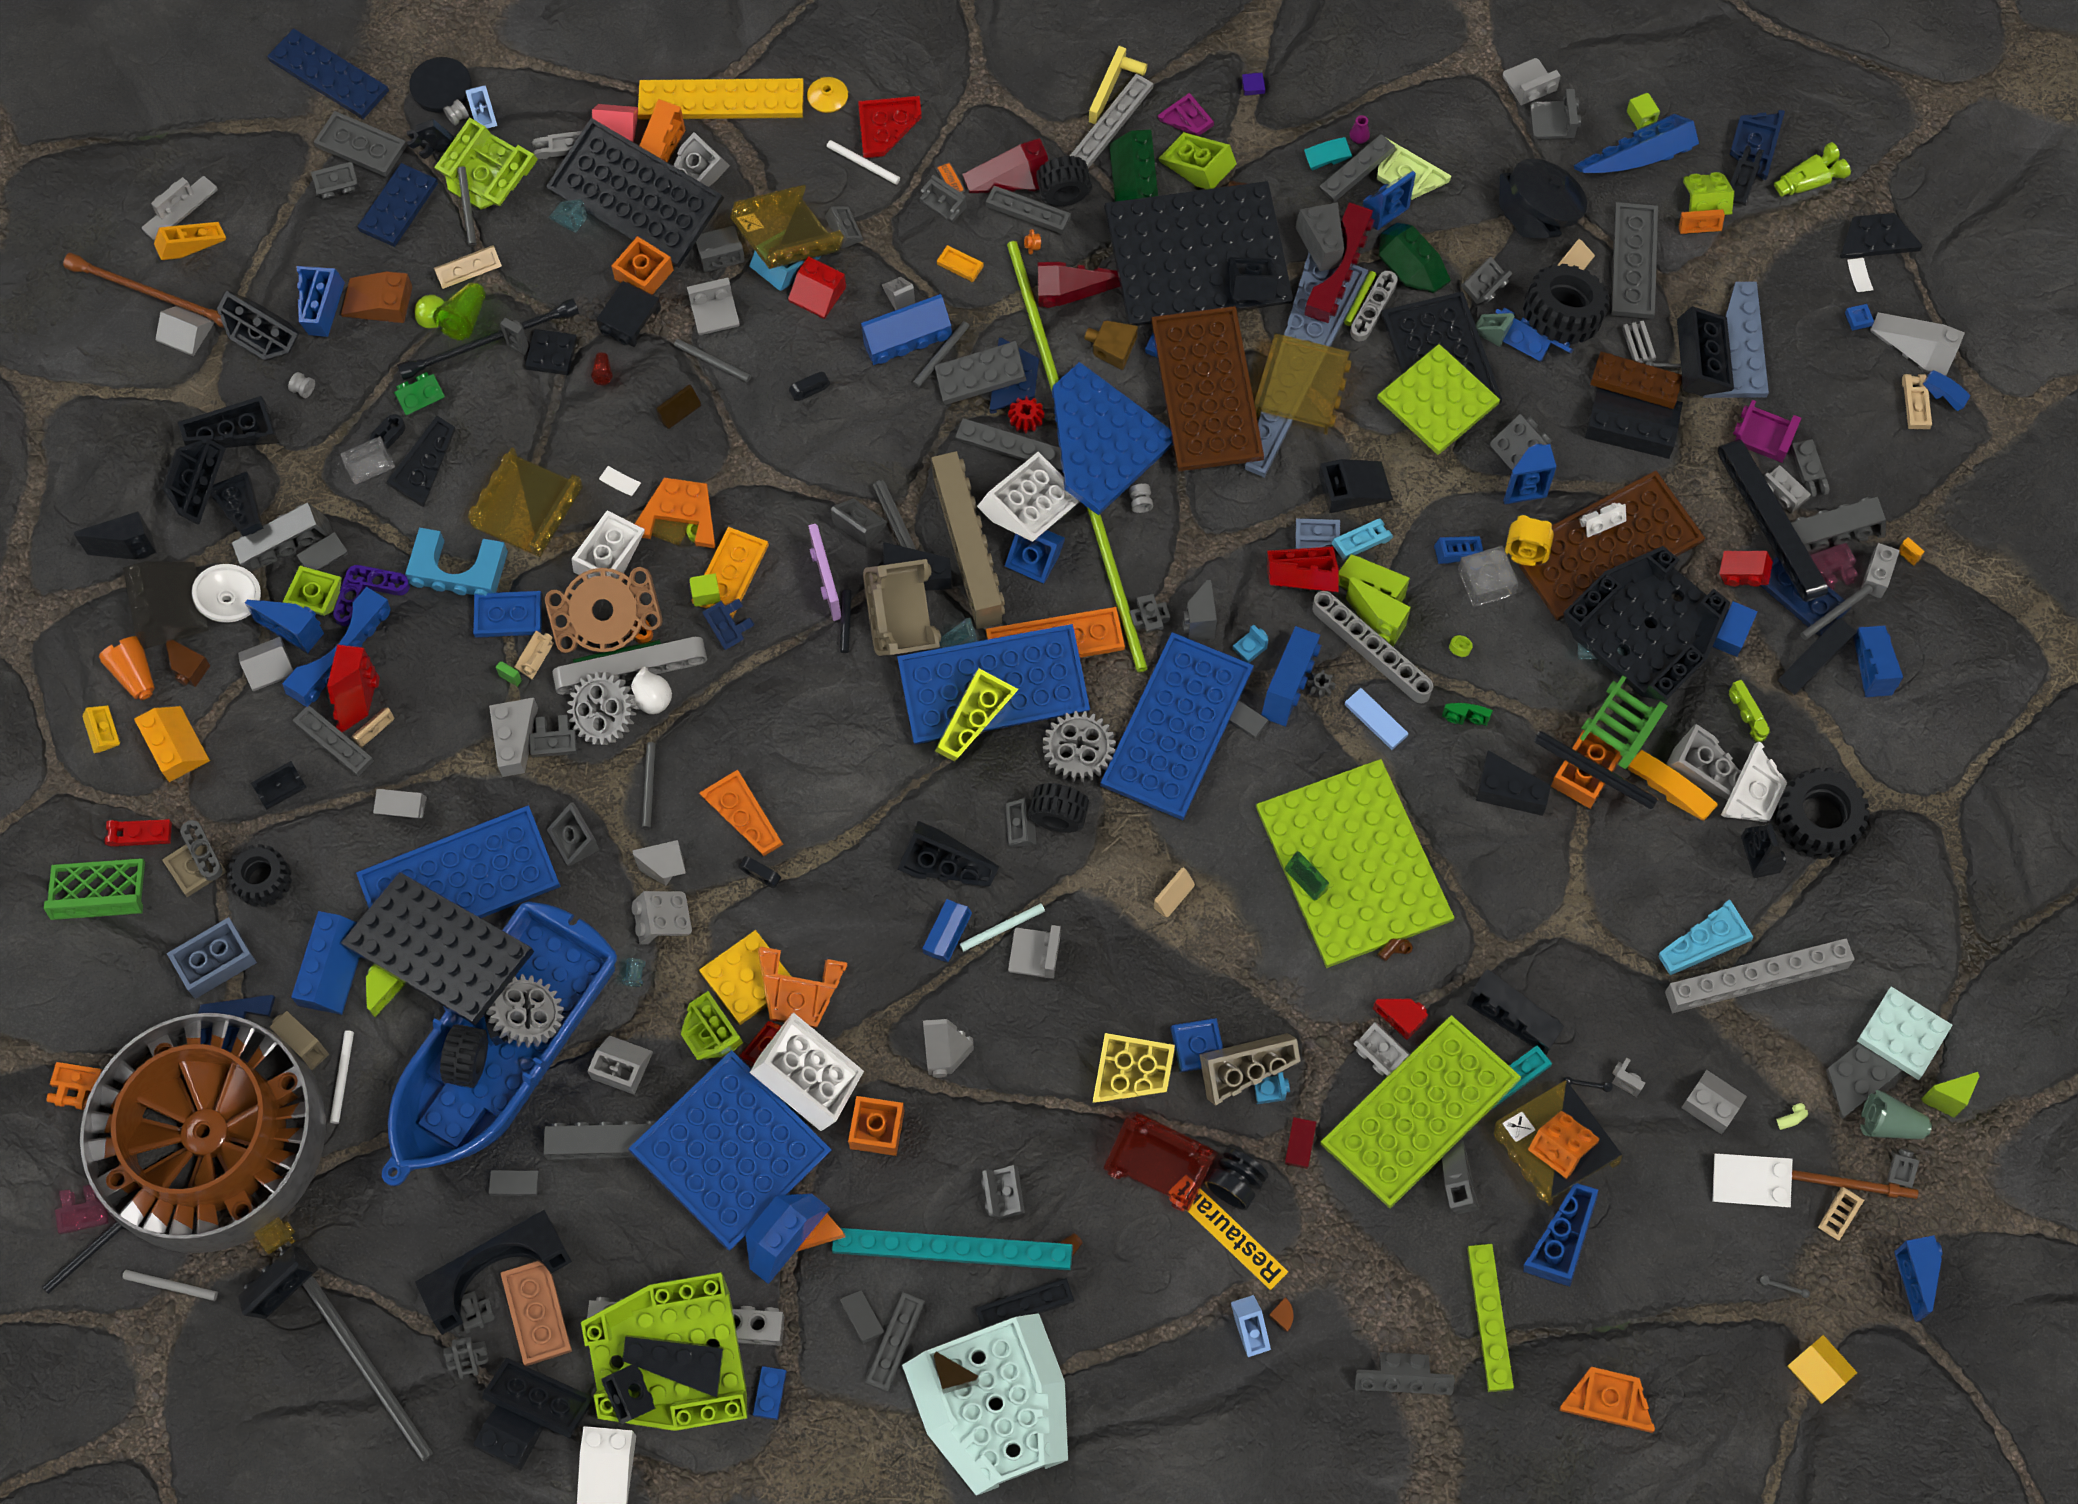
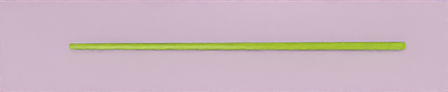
M1011 241L1007 244L1052 391L1053 385L1059 381V377L1016 241ZM1087 507L1137 672H1144L1148 668L1131 618L1130 609L1101 515H1097Z

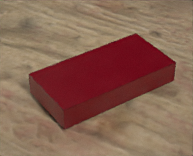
M1293 1117L1285 1159L1286 1165L1308 1169L1316 1121Z

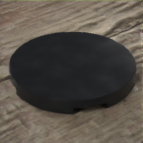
M436 57L423 62L414 70L410 78L409 87L413 99L421 108L430 112L443 113V108L452 106L455 100L458 99L462 103L468 99L465 90L472 89V80L468 69L458 60L448 57Z

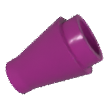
M1358 116L1350 130L1349 135L1354 143L1363 144L1370 137L1368 118L1366 116Z

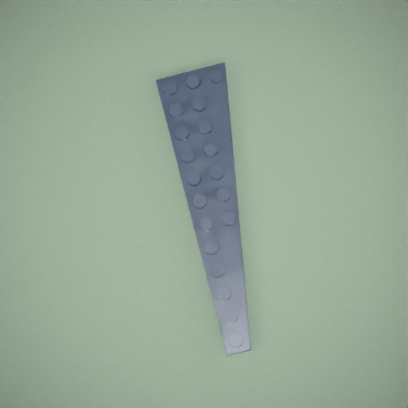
M1308 253L1258 422L1264 460L1247 462L1245 470L1265 478L1368 274V270L1357 265L1352 266L1353 275L1350 282H1346L1344 285L1346 291L1343 299H1338L1337 304L1339 308L1335 317L1331 316L1329 323H1325L1304 315L1306 303L1313 287L1332 276L1338 268L1320 271L1312 256Z

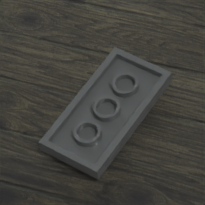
M336 111L333 112L313 142L316 148L385 177L388 176L407 147L405 140Z
M1016 341L935 365L945 405L1027 381Z

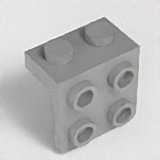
M1537 58L1503 72L1504 80L1520 105L1557 91L1561 77L1557 70L1547 73Z
M643 891L632 902V913L635 915L636 920L635 932L640 944H649L657 936H688L692 932L687 899L684 892Z

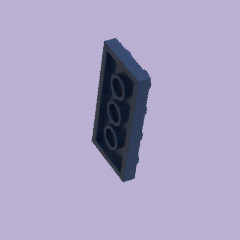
M401 163L358 225L359 231L395 247L437 186V179Z
M1778 557L1772 560L1769 585H1760L1807 627H1810L1845 601L1828 585L1827 595L1808 602L1803 601ZM1851 607L1845 612H1843L1841 615H1839L1837 618H1835L1833 621H1831L1829 624H1827L1825 627H1823L1821 630H1819L1816 634L1820 637L1832 624H1834L1839 618H1842L1851 609Z

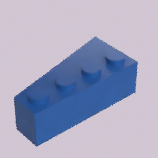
M1295 626L1267 690L1261 715L1269 721L1286 727L1293 707L1298 705L1301 696L1299 692L1301 689L1304 690L1308 680L1306 675L1312 672L1315 663L1312 659L1313 657H1318L1322 645L1318 644L1319 634Z
M1578 1183L1572 1186L1558 1212L1549 1223L1545 1233L1539 1239L1530 1257L1526 1260L1524 1264L1525 1273L1569 1287L1571 1286L1597 1201L1598 1189Z

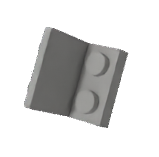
M729 278L687 287L699 335L740 326Z
M1051 925L1050 932L1015 928L1008 971L1010 973L1054 979L1061 926Z

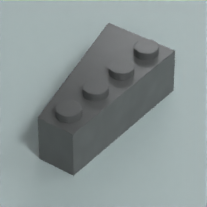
M1866 497L1858 503L1851 505L1843 504L1835 510H1823L1815 516L1808 518L1800 517L1791 522L1808 552L1827 549L1829 544L1832 543L1838 546L1846 545L1852 539H1858L1859 542L1867 541L1869 539L1868 536L1877 535L1878 538L1886 537V518L1878 497Z
M306 503L297 506L296 509L287 514L278 516L277 519L268 524H263L264 529L244 537L240 536L239 539L232 542L239 564L248 571H253L277 562V557L279 556L290 557L296 555V550L306 546L311 547L332 534L333 531L328 518L312 505Z

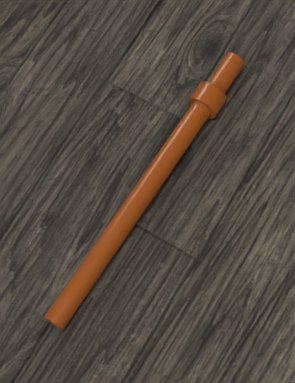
M1792 1170V1180L1887 1194V1197L1898 1198V1196L1918 1198V1189L1900 1187L1899 1184L1888 1183L1886 1185Z

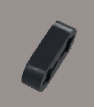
M818 372L791 385L789 392L795 401H800L825 390L830 385V381L825 372Z
M397 414L389 415L372 432L370 442L376 451H386L403 434L405 423L402 417ZM393 423V424L396 425V424L398 423L399 426H398V427H395V426L391 427V424ZM378 438H379L380 440H382V439L384 438V442H383V443L380 442V441L377 443L376 440H377Z
M745 856L739 865V868L744 873L771 888H775L781 880V876L774 870L750 857Z

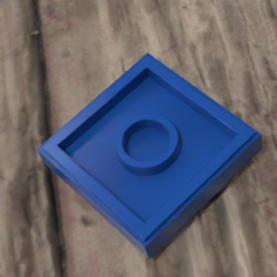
M1217 1018L1177 1024L1170 1027L1180 1072L1202 1069L1199 1054L1223 1049Z

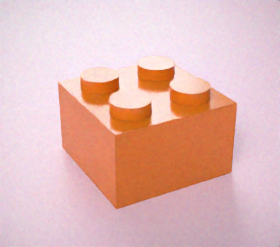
M638 236L611 266L615 280L620 283L625 281L652 295L674 271L670 256Z
M856 1096L848 1140L850 1149L897 1156L905 1111L904 1104Z

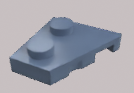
M1296 519L1295 549L1333 546L1331 544L1333 539L1340 536V520Z

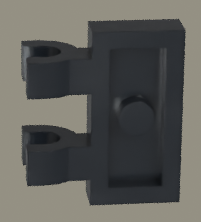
M434 119L415 125L416 130L407 131V135L412 139L407 142V145L411 149L420 145L424 149L419 151V155L423 159L430 157L435 149L439 152L446 151L455 139L452 134Z

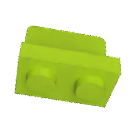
M1713 172L1710 175L1691 174L1683 178V182L1690 193L1689 212L1723 209L1725 215L1732 214L1734 190L1724 174L1719 172Z

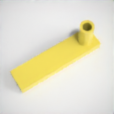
M1118 46L1089 110L1090 123L1096 124L1122 69L1142 76L1146 73L1148 64L1126 57V48Z

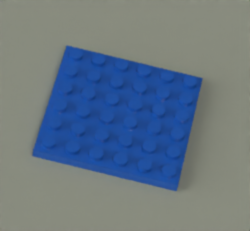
M732 1050L628 1149L729 1252L746 1236L745 1233L776 1196L787 1195L831 1152V1149L773 1091L749 1073L751 1069Z

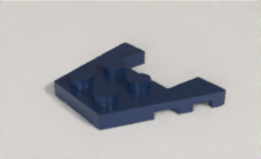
M266 995L202 1004L198 1014L220 1013L245 1019L246 1013L270 1017L275 996ZM212 1027L201 1029V1044L211 1045ZM227 1027L222 1049L231 1052L240 1028Z

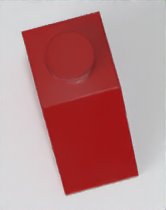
M1377 999L1373 1006V1010L1406 1040L1426 1022L1428 1017L1426 1008L1419 1002L1415 1003L1412 999Z

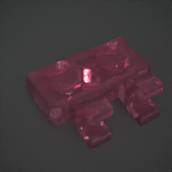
M1847 543L1810 555L1827 585L1832 590L1835 589L1834 584L1838 582L1832 572L1841 570L1842 578L1846 585L1855 582L1854 577L1858 573L1852 565L1855 564L1856 559Z
M91 1185L83 1186L86 1203L75 1205V1194L70 1192L69 1189L59 1192L62 1208L55 1210L59 1234L62 1235L109 1224L107 1209L98 1200Z

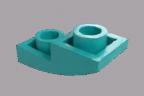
M1346 137L1330 140L1304 150L1312 171L1329 163L1335 165L1353 157Z

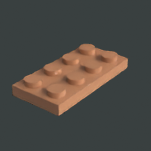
M536 1261L501 1272L524 1366L572 1352L553 1275L550 1274L548 1269Z

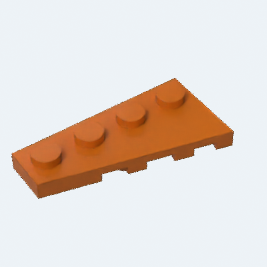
M738 770L699 793L763 856L783 845Z

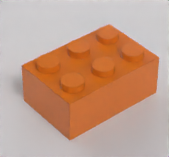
M1583 730L1572 749L1613 772L1623 756L1620 755L1618 750L1591 732L1582 741L1580 737L1584 733ZM1565 760L1555 775L1551 787L1591 809L1606 784Z

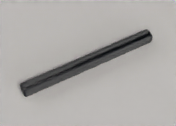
M1539 731L1534 739L1536 744L1645 807L1653 809L1657 803L1658 798L1548 734Z

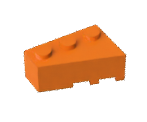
M658 99L639 145L667 163L686 131L681 107Z

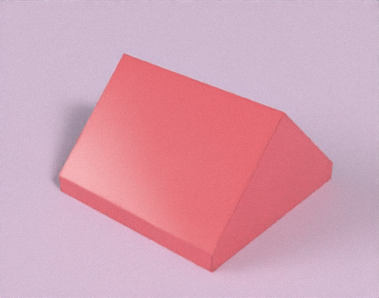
M598 104L592 109V118L634 143L638 107Z

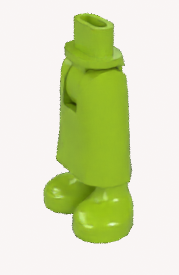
M1831 142L1824 147L1822 157L1815 154L1800 163L1786 175L1781 176L1780 180L1774 183V187L1781 197L1787 194L1793 195L1794 193H1802L1827 185L1832 182L1834 177L1844 179L1850 176L1851 170L1845 159L1839 160V149L1835 143Z

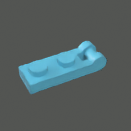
M1377 519L1334 538L1331 544L1341 558L1345 560L1351 554L1356 555L1381 543H1387L1393 538V535L1389 530L1385 529L1384 522L1381 519Z

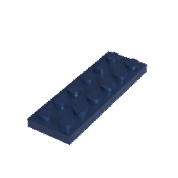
M294 28L267 56L271 63L361 119H364L389 92L388 86Z

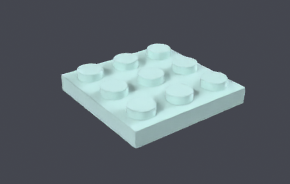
M1890 987L1857 1042L1919 1080L1951 1029L1952 1024L1893 987Z

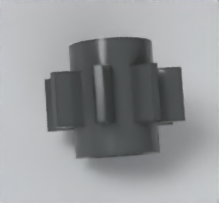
M1324 670L1318 674L1313 672L1312 680H1308L1307 683L1308 687H1312L1310 695L1318 696L1319 700L1325 695L1330 697V690H1334L1336 685L1331 682L1333 675H1327L1324 673Z

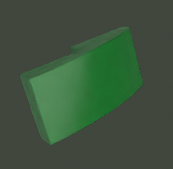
M1450 703L1445 705L1442 717L1453 724L1459 723L1463 725L1465 718H1468L1476 725L1487 726L1493 710L1474 704Z

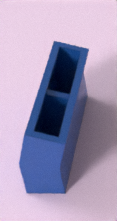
M946 899L922 948L924 954L944 962H949L972 915L968 906Z

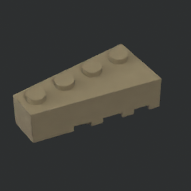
M1288 1033L1199 1054L1207 1100L1215 1106L1222 1103V1100L1241 1093V1090L1262 1082V1079L1272 1074L1275 1075L1300 1062L1297 1039Z

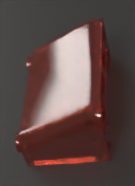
M1132 1112L1126 1117L1103 1169L1107 1170V1174L1115 1179L1129 1176L1169 1196L1172 1207L1175 1209L1189 1211L1218 1153L1214 1149L1141 1113Z

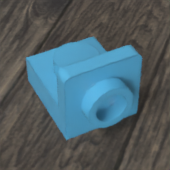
M1252 625L1249 633L1233 645V650L1245 662L1250 663L1267 649L1268 636L1263 629H1258L1255 625Z
M1279 1072L1277 1076L1266 1077L1262 1079V1082L1254 1085L1257 1104L1284 1101L1287 1093L1290 1092L1288 1078L1284 1079L1283 1072Z

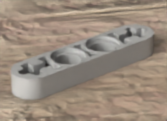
M1384 271L1379 275L1353 321L1350 334L1355 341H1364L1369 337L1382 310H1384L1392 296L1398 280L1396 274L1392 271ZM1387 279L1391 280L1387 284L1386 289H1384V281H1387ZM1380 294L1384 297V300L1381 302L1375 301L1373 296ZM1367 310L1373 311L1375 316L1367 318L1364 312ZM1362 323H1364V331L1358 333L1357 330H1359L1362 326Z

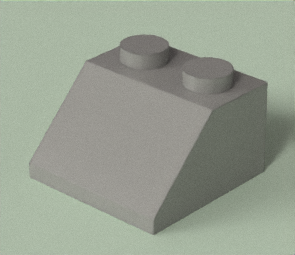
M1706 1070L1681 1108L1722 1135L1747 1096Z

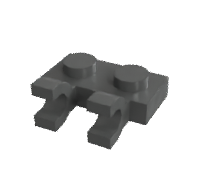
M558 715L559 731L547 732L548 728L545 717H536V733H530L531 757L577 754L576 731L570 730V722L567 715Z

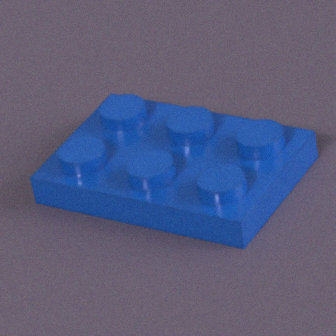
M541 591L487 593L486 596L474 594L473 634L475 638L533 635L536 630L541 633Z

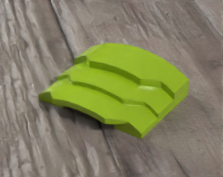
M469 117L434 168L445 176L448 190L461 198L457 168L465 167L470 202L473 206L484 209L493 204L501 206L510 191L514 190L523 176L528 175L538 159L533 153L517 145L515 148L492 135L486 126Z

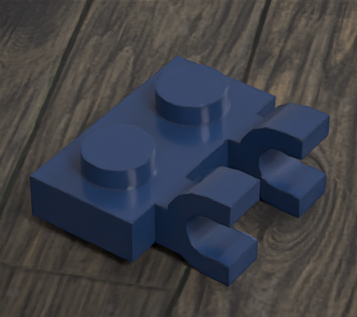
M739 598L726 606L721 600L702 612L725 650L742 641L744 637L741 633L755 625L750 617L736 625L730 613L743 606Z

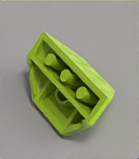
M709 991L688 1004V1014L684 1020L681 1036L697 1060L723 1057L731 1050L734 1051L743 1044V1041Z

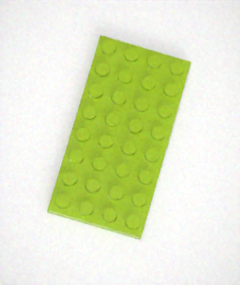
M1451 1015L1321 1141V1145L1388 1208H1391L1521 1080V1076Z

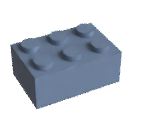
M229 917L167 953L187 990L195 999L257 963L237 927Z

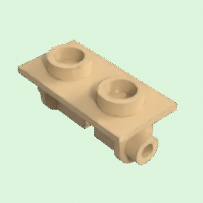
M536 630L514 668L530 679H533L554 644L551 641L553 637L547 633L542 635Z

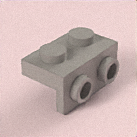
M1374 1022L1363 1036L1353 1043L1357 1047L1356 1052L1364 1059L1369 1058L1374 1063L1373 1068L1382 1076L1384 1074L1389 1076L1410 1056V1053L1377 1022Z

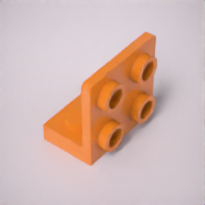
M1560 1111L1538 1130L1528 1150L1567 1179L1572 1174L1580 1158L1598 1143L1599 1138L1591 1130L1575 1121L1570 1115Z

